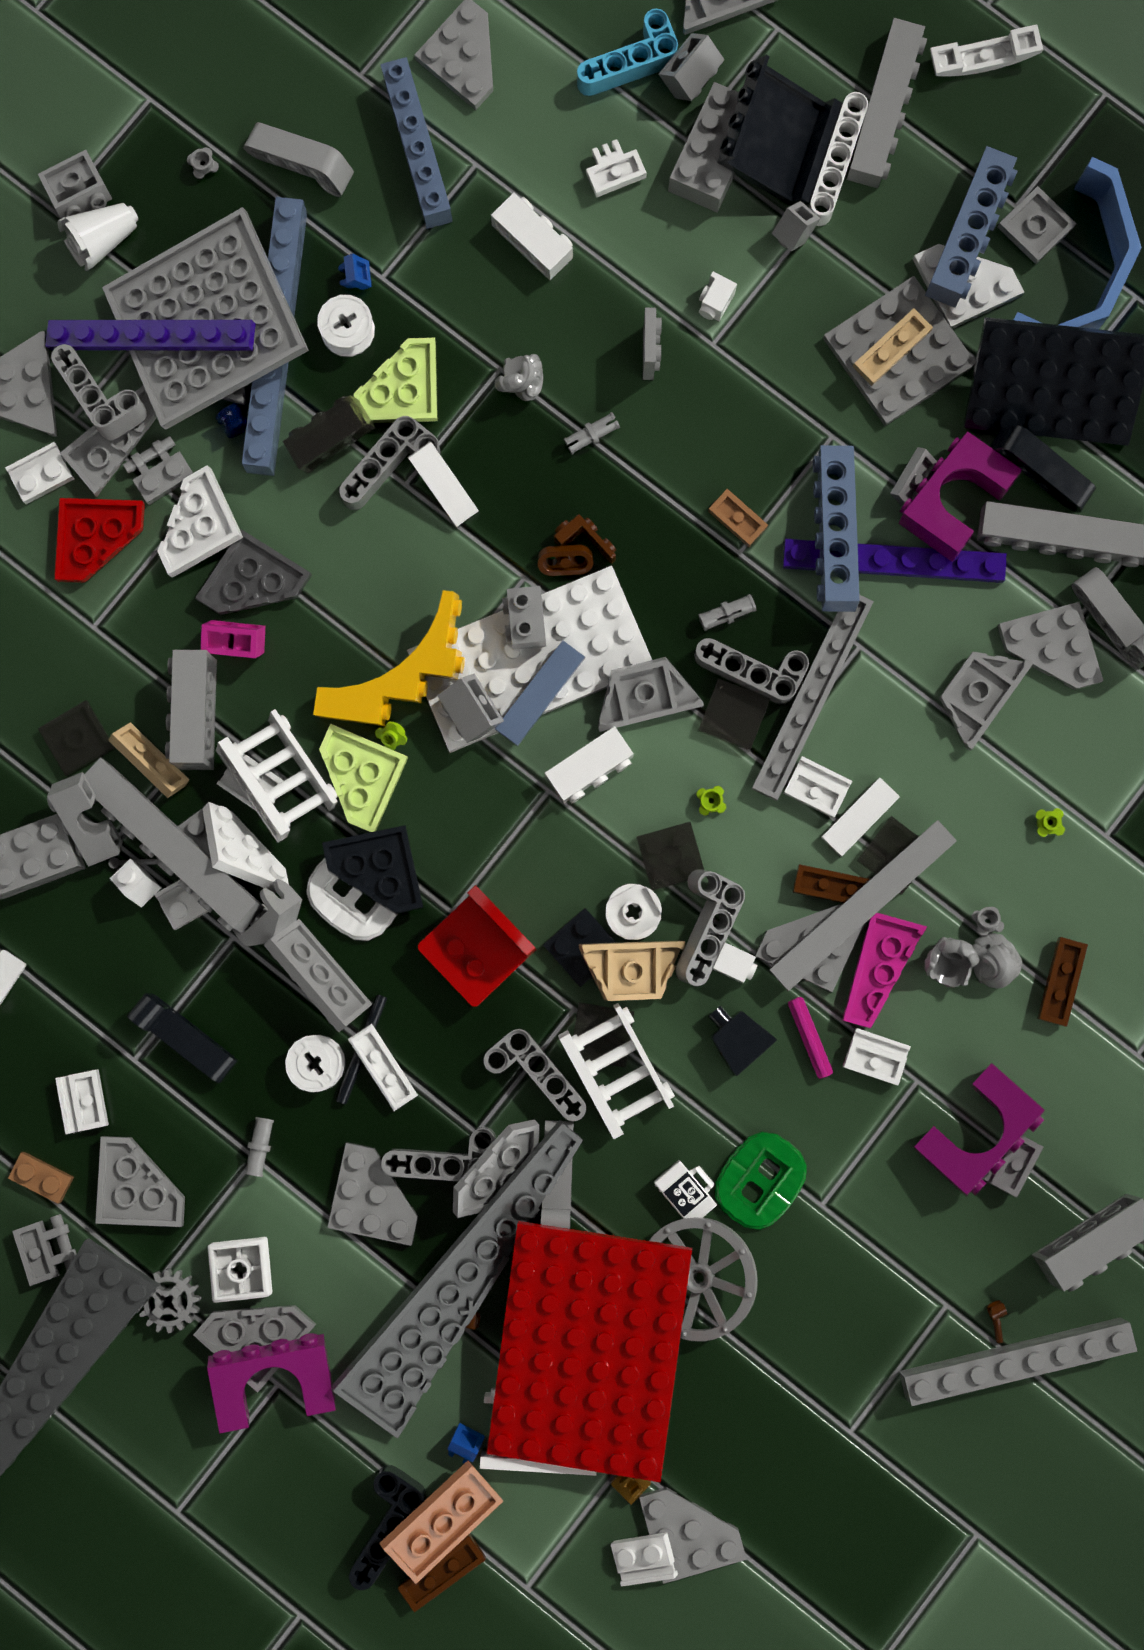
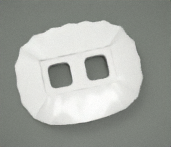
M324 858L310 875L306 893L313 909L329 925L354 940L369 941L382 935L386 928L392 924L397 914L395 915L377 902L367 914H363L356 909L355 903L362 893L352 888L345 897L337 894L333 890V886L339 878L328 872L326 859Z

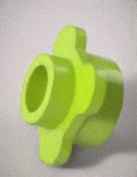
M390 721L384 728H378L375 731L376 737L381 739L385 747L391 750H395L398 745H405L407 742L404 728L396 722Z
M715 786L713 789L707 790L701 788L697 791L696 796L700 799L701 805L699 807L700 814L707 816L710 812L723 813L726 810V804L723 802L722 795L724 790L722 787ZM713 798L714 803H709V799Z
M1055 808L1053 811L1040 809L1036 812L1035 817L1037 819V833L1039 836L1046 837L1050 834L1060 836L1065 832V827L1062 825L1064 813L1061 809ZM1048 820H1051L1053 824L1049 825Z

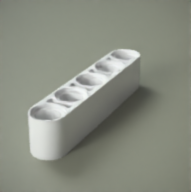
M852 92L844 99L815 186L809 209L821 218L816 226L826 225L830 221L868 108V100L860 92ZM855 107L860 112L855 113L850 111L848 108ZM840 132H848L851 134V137H844ZM839 156L843 159V162H835L832 157ZM831 181L835 184V187H827L823 182ZM823 206L827 209V212H819L815 207Z

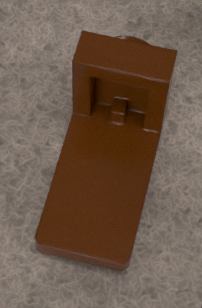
M578 514L570 522L565 520L555 529L554 542L557 546H566L583 533L610 564L616 561V554L614 553L616 548L607 538L603 540L596 533L597 527L589 518L584 520Z

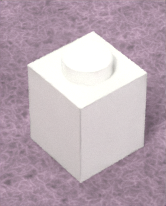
M129 859L110 878L124 896L140 907H143L161 889L153 877L132 859Z
M724 943L713 970L740 983H744L746 978L752 979L758 965L753 963L756 958L755 956Z

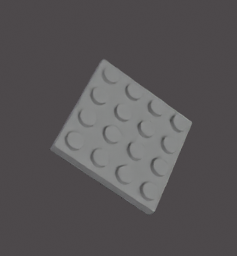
M912 276L823 336V340L884 426H887L973 369L976 363L932 300L925 296L926 292L915 276ZM915 308L933 327L932 331L871 386L853 368L854 363Z

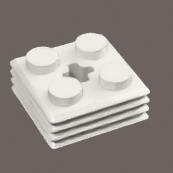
M267 1237L213 1242L208 1245L212 1301L214 1303L269 1297L272 1294ZM239 1262L247 1268V1271L243 1273V1277H240L239 1272H234V1267Z

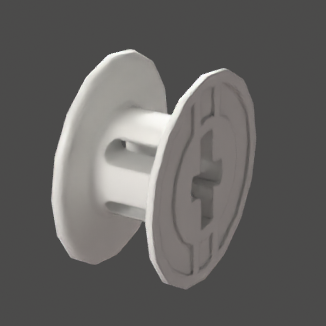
M338 295L330 298L322 306L318 314L317 326L325 346L331 352L339 356L353 357L363 353L371 345L375 326L368 306L361 299L352 295ZM347 323V325L351 327L346 329V327L342 325Z
M323 1035L305 1036L296 1041L288 1050L285 1060L286 1073L291 1082L301 1090L308 1092L327 1090L336 1085L342 1077L345 1069V1056L340 1045L333 1039ZM308 1053L313 1058H321L322 1061L319 1063V1066L324 1071L323 1074L317 1068H310L312 1060L307 1056Z

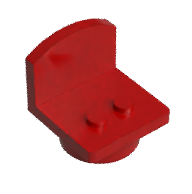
M475 885L467 892L469 896L418 944V950L465 1000L474 1007L480 1005L537 950Z

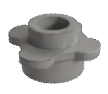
M210 148L197 149L187 157V162L193 167V174L197 179H202L205 174L209 172L215 173L219 169L218 163L212 158V150Z
M985 907L980 911L973 912L972 920L976 922L978 927L977 933L980 936H987L988 933L994 931L998 933L1003 931L1004 923L1000 921L1001 916L997 908Z

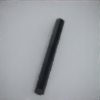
M376 995L364 1028L372 1023L376 1029L387 1001L386 997ZM356 1051L336 1098V1101L342 1104H347L363 1063Z

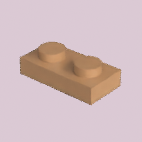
M728 489L708 509L711 515L748 547L768 528L766 522Z
M21 1152L8 1179L59 1204L62 1202L74 1177L26 1152Z

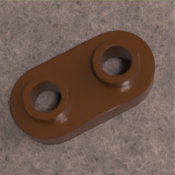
M584 545L549 546L542 549L538 554V568L543 574L548 576L585 574L593 566L592 551ZM575 556H583L580 559L575 558ZM555 557L554 560H549L547 558Z

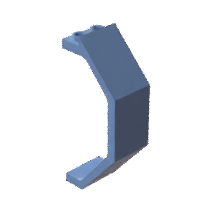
M1092 157L1074 190L1093 198L1098 203L1114 261V270L1095 310L1059 325L1100 329L1109 317L1142 247L1118 168ZM1017 312L1013 319L1016 321L1041 323Z

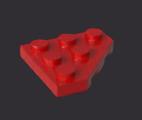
M60 498L55 580L57 582L77 583L88 581L143 531L145 503L138 500Z

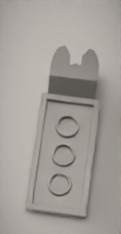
M276 879L273 885L281 899L274 892L264 887L260 891V897L265 908L250 923L251 927L248 926L242 933L234 928L232 930L245 947L264 944L271 956L279 962L290 978L298 984L309 1000L326 1017L327 1021L340 1032L367 1010L372 1003L301 920H297L302 902L301 897L286 882Z

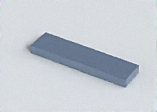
M562 640L503 717L504 722L499 724L495 730L518 747L584 661L585 656Z

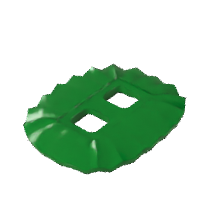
M759 1132L749 1136L729 1156L715 1181V1198L721 1210L744 1228L757 1230L767 1228L773 1225L788 1210L798 1196L806 1180L807 1164L801 1152L789 1141L775 1133ZM766 1158L771 1159L780 1167L779 1172L772 1180L766 1178L758 1170ZM749 1181L754 1182L763 1189V1194L755 1203H752L742 1195V1190Z

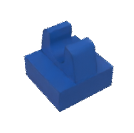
M355 254L344 256V263L339 265L338 269L345 273L346 279L341 280L340 285L346 288L357 287L361 290L370 288L369 261Z
M459 1423L447 1448L449 1450L448 1455L453 1457L455 1453L464 1458L462 1463L468 1460L473 1463L485 1436Z

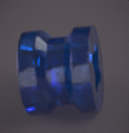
M239 404L225 407L216 416L217 422L224 426V433L228 438H234L246 431L247 417H243L241 414L242 409Z

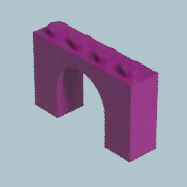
M968 431L962 439L957 437L947 450L950 452L949 456L946 459L941 457L931 470L934 475L930 480L927 478L922 480L916 489L918 495L914 500L908 498L899 511L902 513V517L898 524L951 562L955 560L968 543L974 531L946 511L940 500V488L953 480H968L977 484L1000 501L1022 471L1021 468Z
M992 1063L975 1080L972 1088L989 1102L1001 1116L1003 1135L999 1143L984 1153H968L955 1146L933 1126L914 1147L917 1153L966 1197L970 1193L976 1196L986 1185L983 1178L990 1171L995 1175L1006 1163L1002 1159L1009 1150L1015 1153L1025 1142L1022 1136L1027 1130L1030 1129L1034 1132L1044 1121L1041 1115L1045 1110Z
M309 1333L301 1336L300 1339L290 1341L278 1339L269 1345L259 1346L252 1344L245 1346L242 1350L233 1352L221 1350L212 1356H208L207 1370L219 1434L249 1428V1410L244 1389L245 1385L256 1372L270 1367L283 1368L296 1376L301 1384L307 1416L336 1411L335 1394L331 1388L333 1383L324 1334Z

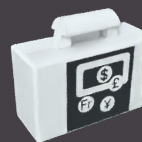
M678 1160L654 1181L655 1187H658L659 1192L663 1193L683 1219L703 1218L717 1206L708 1194L714 1182L700 1166L688 1170ZM696 1172L708 1184L705 1188L694 1178L693 1175Z

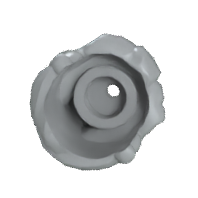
M531 354L518 356L512 360L506 358L503 367L504 376H499L495 379L494 385L496 389L501 392L515 393L523 401L535 399L541 392L543 384V368L539 356Z
M989 933L987 936H980L974 941L975 944L972 947L979 956V963L973 969L980 983L999 989L1006 987L1019 976L1022 968V959L1015 946L1002 934Z
M942 937L927 954V958L924 961L925 972L927 976L947 987L967 986L972 968L979 963V956L970 943L951 937Z

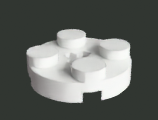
M636 884L623 885L611 894L606 904L607 923L616 935L626 940L644 939L656 930L661 920L662 907L660 900L647 887ZM631 904L634 907L639 906L641 908V911L638 913L640 918L637 920L633 917L628 918L626 916V913L629 911L627 906Z

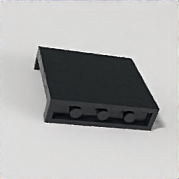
M766 54L751 61L746 68V79L737 95L738 103L735 112L728 121L729 130L726 138L720 145L719 150L721 153L717 163L789 206L799 201L806 205L811 202L843 103L836 98L824 102L767 66L770 56Z

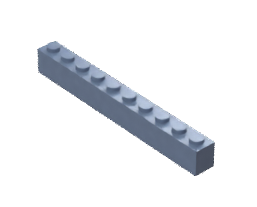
M276 197L268 260L293 316H295L307 210L304 201L301 199ZM289 362L252 382L242 465L247 473L275 475Z

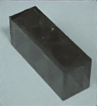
M351 395L343 396L333 403L334 406L328 411L315 414L309 424L304 427H297L288 434L289 437L283 443L299 470L310 473L375 429L358 399Z

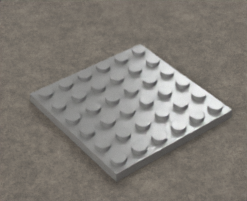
M243 207L102 287L116 320H252L256 323L253 351L129 350L160 426L165 430L309 351L249 215Z

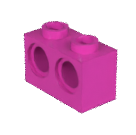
M210 620L202 624L201 650H207L210 654L257 658L264 654L266 626Z

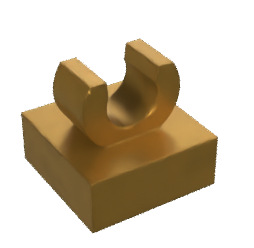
M616 1475L610 1481V1484L632 1505L651 1485V1481Z

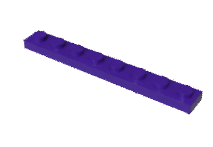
M48 320L45 347L49 350H54L59 345L67 344L74 350L253 351L256 323L252 320Z
M785 539L783 568L816 571V559L820 558V549H815V541ZM858 544V571L860 574L1003 583L1006 576L1007 553L962 550L955 560L951 562L933 548ZM838 551L830 552L834 557H842Z

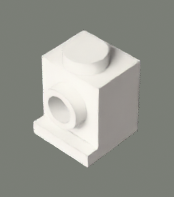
M713 271L710 276L709 286H705L699 298L702 301L699 314L706 319L713 320L714 318L720 322L735 295L737 284Z

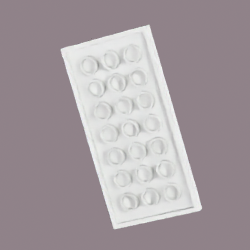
M612 566L541 594L546 638L545 647L513 650L512 642H506L505 625H510L509 614L504 615L503 610L459 628L457 642L452 644V648L461 651V657L465 658L464 671L462 674L459 673L458 680L475 673L502 718L562 640L584 655L585 659L543 714L606 689L611 670L652 660ZM418 645L408 649V654L410 655ZM425 676V680L428 681L426 697L450 753L499 733L494 728L481 738L466 743L464 738L458 734L456 725L450 715L443 710L441 701L437 696L457 680Z

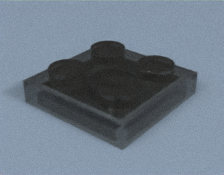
M691 822L636 837L652 891L686 882L691 872L698 869L704 870Z

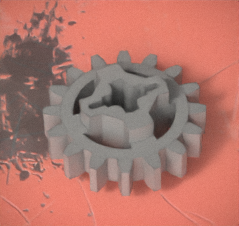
M167 1268L164 1276L157 1271L153 1275L154 1280L159 1284L162 1282H174L177 1284L174 1287H166L164 1284H161L152 1295L155 1299V1308L153 1309L150 1297L144 1305V1310L139 1315L140 1317L146 1315L149 1317L146 1323L147 1326L156 1323L157 1332H160L165 1326L167 1332L172 1333L175 1325L179 1330L185 1328L184 1320L188 1323L193 1322L194 1317L191 1313H198L200 1311V1308L194 1305L195 1302L202 1299V1296L194 1294L199 1285L191 1286L189 1282L192 1276L189 1275L185 1279L182 1278V1270H178L175 1275H172L171 1268ZM184 1292H186L187 1295V1305L184 1303ZM171 1295L174 1299L172 1300V1304L170 1306H167L165 1304L167 1300L166 1297ZM165 1314H172L178 1318L169 1320L162 1317Z

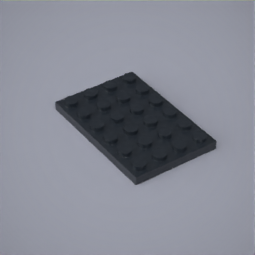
M985 317L963 423L964 428L999 432L1002 428L1018 425L1027 429L1035 436L1129 446L1144 387V334Z

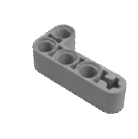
M259 122L255 124L243 147L248 154L259 160L316 179L326 192L336 197L342 196L354 173L344 156L335 148Z
M59 345L53 350L51 354L53 364L104 439L114 440L145 420L147 416L146 407L134 391L123 390L107 400L76 351L70 345ZM71 362L72 366L68 368L67 364Z
M402 416L396 419L341 484L339 493L344 505L351 510L361 509L409 453L412 455L431 441L439 454H441L438 439L409 416ZM405 427L413 429V433L407 437H403L399 433ZM387 448L396 450L395 454L389 458L383 457L382 452ZM368 469H376L378 471L374 478L364 477ZM350 491H351L352 493H356V492H357V493H358V496H357V497L351 496V497L349 498L348 493H349Z
M1092 568L1072 583V589L1126 661L1134 669L1139 670L1144 667V624L1107 576L1099 568Z
M711 638L701 640L694 654L695 661L701 667L780 705L790 702L809 666L806 654L796 650L788 653L779 670H776ZM707 648H711L712 655H710L708 659L704 658L703 651H706ZM720 653L724 654V656L721 659L720 665H717L716 662L720 656ZM730 659L736 660L740 665V669L734 672L729 671L725 666V662ZM791 659L798 660L802 665V670L792 671L788 666V661ZM756 671L761 672L765 677V682L762 684L754 683L751 680L750 674ZM776 685H787L790 689V694L788 696H780L776 692Z
M698 869L689 875L688 887L694 894L706 899V902L675 969L679 980L694 986H701L708 980L745 899V892L739 884L715 872ZM706 876L708 885L705 889H702L701 880ZM730 888L731 898L726 901L724 895L726 890ZM718 914L720 920L718 925L714 927L713 918ZM704 940H707L708 947L702 953L701 944ZM699 957L702 959L701 961L695 960V958ZM691 969L695 970L694 975L690 973Z
M516 1029L511 1031L487 1051L484 1056V1065L490 1072L501 1073L515 1061H518L564 1118L569 1121H578L585 1115L586 1103L525 1030ZM519 1033L526 1037L527 1044L524 1049L516 1050L512 1047L511 1038L513 1035ZM500 1052L503 1054L505 1063L501 1068H493L490 1065L489 1057L492 1053ZM538 1055L544 1059L545 1067L542 1071L534 1072L530 1069L529 1060L531 1057ZM551 1078H559L563 1082L564 1087L560 1093L553 1094L548 1091L547 1082ZM568 1089L573 1093L568 1096L571 1102L576 1103L578 1101L581 1104L578 1107L580 1111L578 1115L573 1112L570 1114L566 1112L568 1105L564 1100L561 1104L556 1101V1099L563 1097Z
M545 1120V1136L558 1121ZM562 1121L573 1130L574 1121ZM572 1159L563 1174L558 1177L551 1193L546 1195L542 1201V1225L570 1229Z
M485 1126L475 1129L470 1136L468 1154L392 1149L383 1156L381 1166L387 1175L393 1177L459 1181L488 1149V1147L481 1148L476 1144V1135L480 1132L487 1133L491 1138L490 1145L495 1141L496 1135L492 1129ZM397 1155L399 1161H408V1155L413 1156L410 1162L411 1172L407 1171L408 1165H400L394 1170L393 1165L388 1164V1160ZM420 1157L428 1158L431 1162L430 1171H419L416 1166L417 1159ZM448 1159H454L460 1164V1170L457 1174L446 1172L444 1165Z

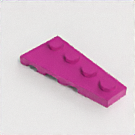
M876 913L869 919L842 1021L866 1028L872 1027L927 926L881 913Z

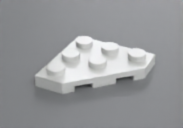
M937 244L913 257V261L927 288L945 248L944 245ZM977 257L976 259L980 260L981 263L975 277L970 275L967 282L972 285L966 299L960 298L956 308L934 300L938 310L952 329L1021 297L1024 294V290L1013 269ZM951 271L953 274L959 275L957 272Z
M208 465L183 479L180 487L182 493L178 504L174 505L167 523L169 529L165 540L161 541L158 548V554L167 574L172 578L243 538L217 479Z
M211 802L205 805L202 810L212 868L260 887H265L273 892H276L273 885L276 879L283 880L289 885L286 868L232 811Z

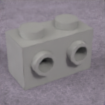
M691 33L660 71L659 76L676 99L692 101L701 93V89L706 82L717 73L724 58L708 35Z
M532 586L507 589V597L502 598L504 615L509 614L510 625H505L506 642H512L513 650L545 647L546 638L541 587Z
M475 673L460 678L437 695L443 710L450 715L456 725L458 734L464 738L466 743L481 738L504 722Z

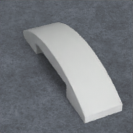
M1037 24L1010 30L1009 35L963 46H958V43L955 42L930 48L936 76H962L987 72L1021 62L1043 52Z

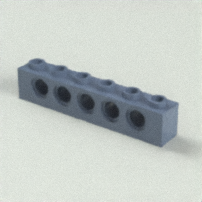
M407 57L380 64L426 229L453 222L451 208Z
M986 146L926 291V297L956 308L960 298L966 299L972 285L967 282L970 275L975 277L981 263L976 258L979 252L984 254L990 238L986 236L987 231L994 230L1000 216L995 214L997 207L1003 208L1009 194L1004 189L1006 185L1012 186L1018 170L1013 169L1017 157ZM951 271L957 272L959 275H955Z
M821 445L818 456H813V473L818 475V481H814L813 495L814 498H818L819 506L815 507L814 522L819 524V532L815 534V549H820V558L816 559V575H821V585H817V602H822V611L855 612L860 599L854 446ZM829 474H834V475H836L839 479H838V480H833V479L829 478L828 475H829ZM828 500H836L840 505H832ZM836 525L841 531H833L829 526ZM838 551L842 557H834L830 552ZM831 577H839L843 583H834Z

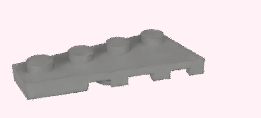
M144 385L135 391L147 410V416L142 423L114 440L104 439L93 425L60 452L62 457L96 497L157 418Z

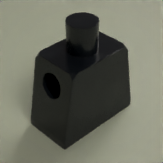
M720 1005L708 1016L718 1027V1030L710 1038L735 1076H738L777 1041L773 1035L743 1011H738L731 1018Z

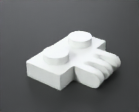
M617 139L611 141L614 152L610 151L607 143L601 145L604 156L600 155L597 147L591 149L597 165L587 168L586 175L596 198L647 177V172L636 149L623 154Z

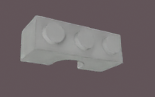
M81 772L52 784L47 796V802L53 812H57L60 817L61 826L65 834L70 835L73 839L76 853L81 859L84 858L89 867L119 855L123 841L110 819L93 823L82 815L83 811L92 808L96 794L84 773Z

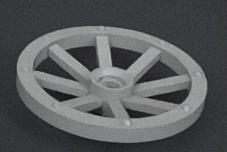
M704 1217L680 1219L661 1228L649 1241L662 1243L668 1237L672 1245L685 1246L676 1233L677 1231L689 1228L703 1229L698 1263L691 1255L687 1290L691 1291V1295L682 1323L680 1338L689 1341L714 1340L734 1330L750 1312L757 1293L758 1278L756 1265L748 1246L742 1238L725 1224ZM714 1232L730 1243L735 1251L709 1266L708 1259L712 1234ZM740 1259L745 1273V1287L719 1279L714 1274ZM698 1272L703 1274V1282L697 1281L696 1277ZM712 1286L743 1297L739 1308L728 1321L711 1288ZM703 1292L718 1326L710 1329H692L700 1295Z

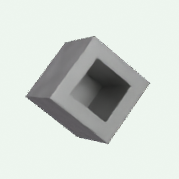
M799 201L786 209L772 235L778 239L783 247L793 251L806 243L821 218Z

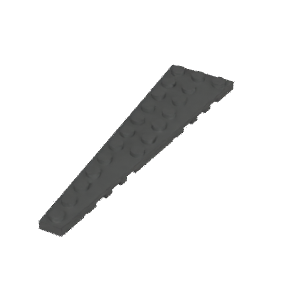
M561 1120L555 1124L334 1382L331 1388L335 1394L397 1439L399 1438L417 1409L416 1404L423 1393H427L434 1375L445 1364L447 1354L452 1346L458 1343L465 1327L471 1322L507 1264L508 1256L515 1245L518 1221L530 1222L531 1219H535L540 1211L539 1206L546 1195L551 1193L558 1177L563 1174L582 1143L583 1139Z
M90 1238L86 1239L0 1385V1477L161 1285Z

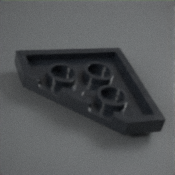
M406 825L322 843L329 873L395 915L423 909Z

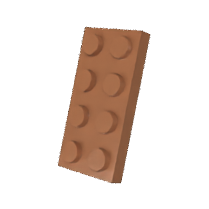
M468 1460L379 1544L412 1581L417 1584L489 1516L503 1500Z

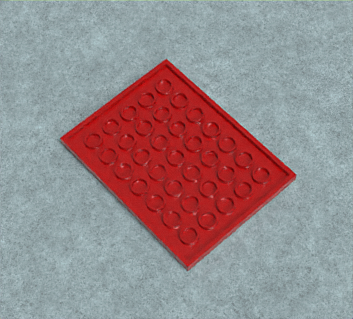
M518 1221L487 1454L661 1483L691 1263V1247Z

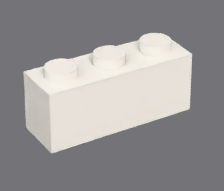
M513 193L491 214L492 226L543 275L551 280L573 259V244L564 234L559 235L553 230L552 223L545 216L542 215L540 217L535 213L532 204L525 197L520 198Z
M614 726L545 772V777L563 804L567 801L573 804L585 796L583 792L591 785L594 788L599 787L608 780L606 775L615 769L619 773L632 764L630 759L633 758L634 753Z

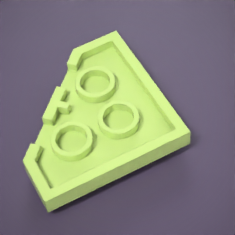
M408 338L400 346V349L373 373V377L363 387L360 386L354 393L355 424L393 423L402 416H409L417 422L438 421L435 338Z
M330 724L319 750L349 824L368 832H375L408 757Z

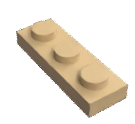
M913 308L854 363L853 368L873 386L932 331L933 327Z
M131 722L111 734L108 741L167 798L184 788L190 779L177 767L169 763V759H166V756Z

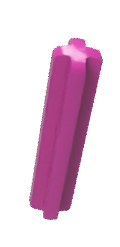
M797 997L788 1002L789 1009L817 1077L822 1079L833 1074V1070L804 998Z

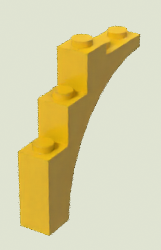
M442 591L438 612L428 633L418 647L392 670L381 677L359 685L341 688L317 687L313 715L321 718L385 726L386 720H389L391 716V704H388L389 699L416 703L422 702V697H426L428 690V681L425 680V676L458 680L459 673H463L465 658L461 657L462 652L452 648V644H456L458 638V628L455 627L456 616L459 617L462 611V600H459V595L454 591Z

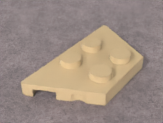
M685 941L579 944V950L603 999L606 1001L661 999L667 987V980L675 970L676 966L674 963L679 952L685 948Z

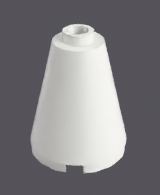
M124 203L63 217L57 223L59 231L65 230L67 234V239L64 242L71 255L80 267L85 265V271H88L137 228L138 216L132 206L127 207Z

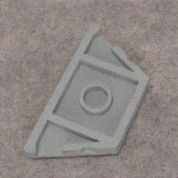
M686 0L683 33L684 35L778 0Z
M41 331L0 357V418L56 437L57 428L49 349L45 347L47 334L45 331Z
M972 652L939 697L966 749L971 751L1031 668L1033 662L1008 659V657L988 656L985 653Z
M663 657L611 670L598 721V729L601 732L609 730L614 726L617 728L702 707L704 704L702 699L670 661Z

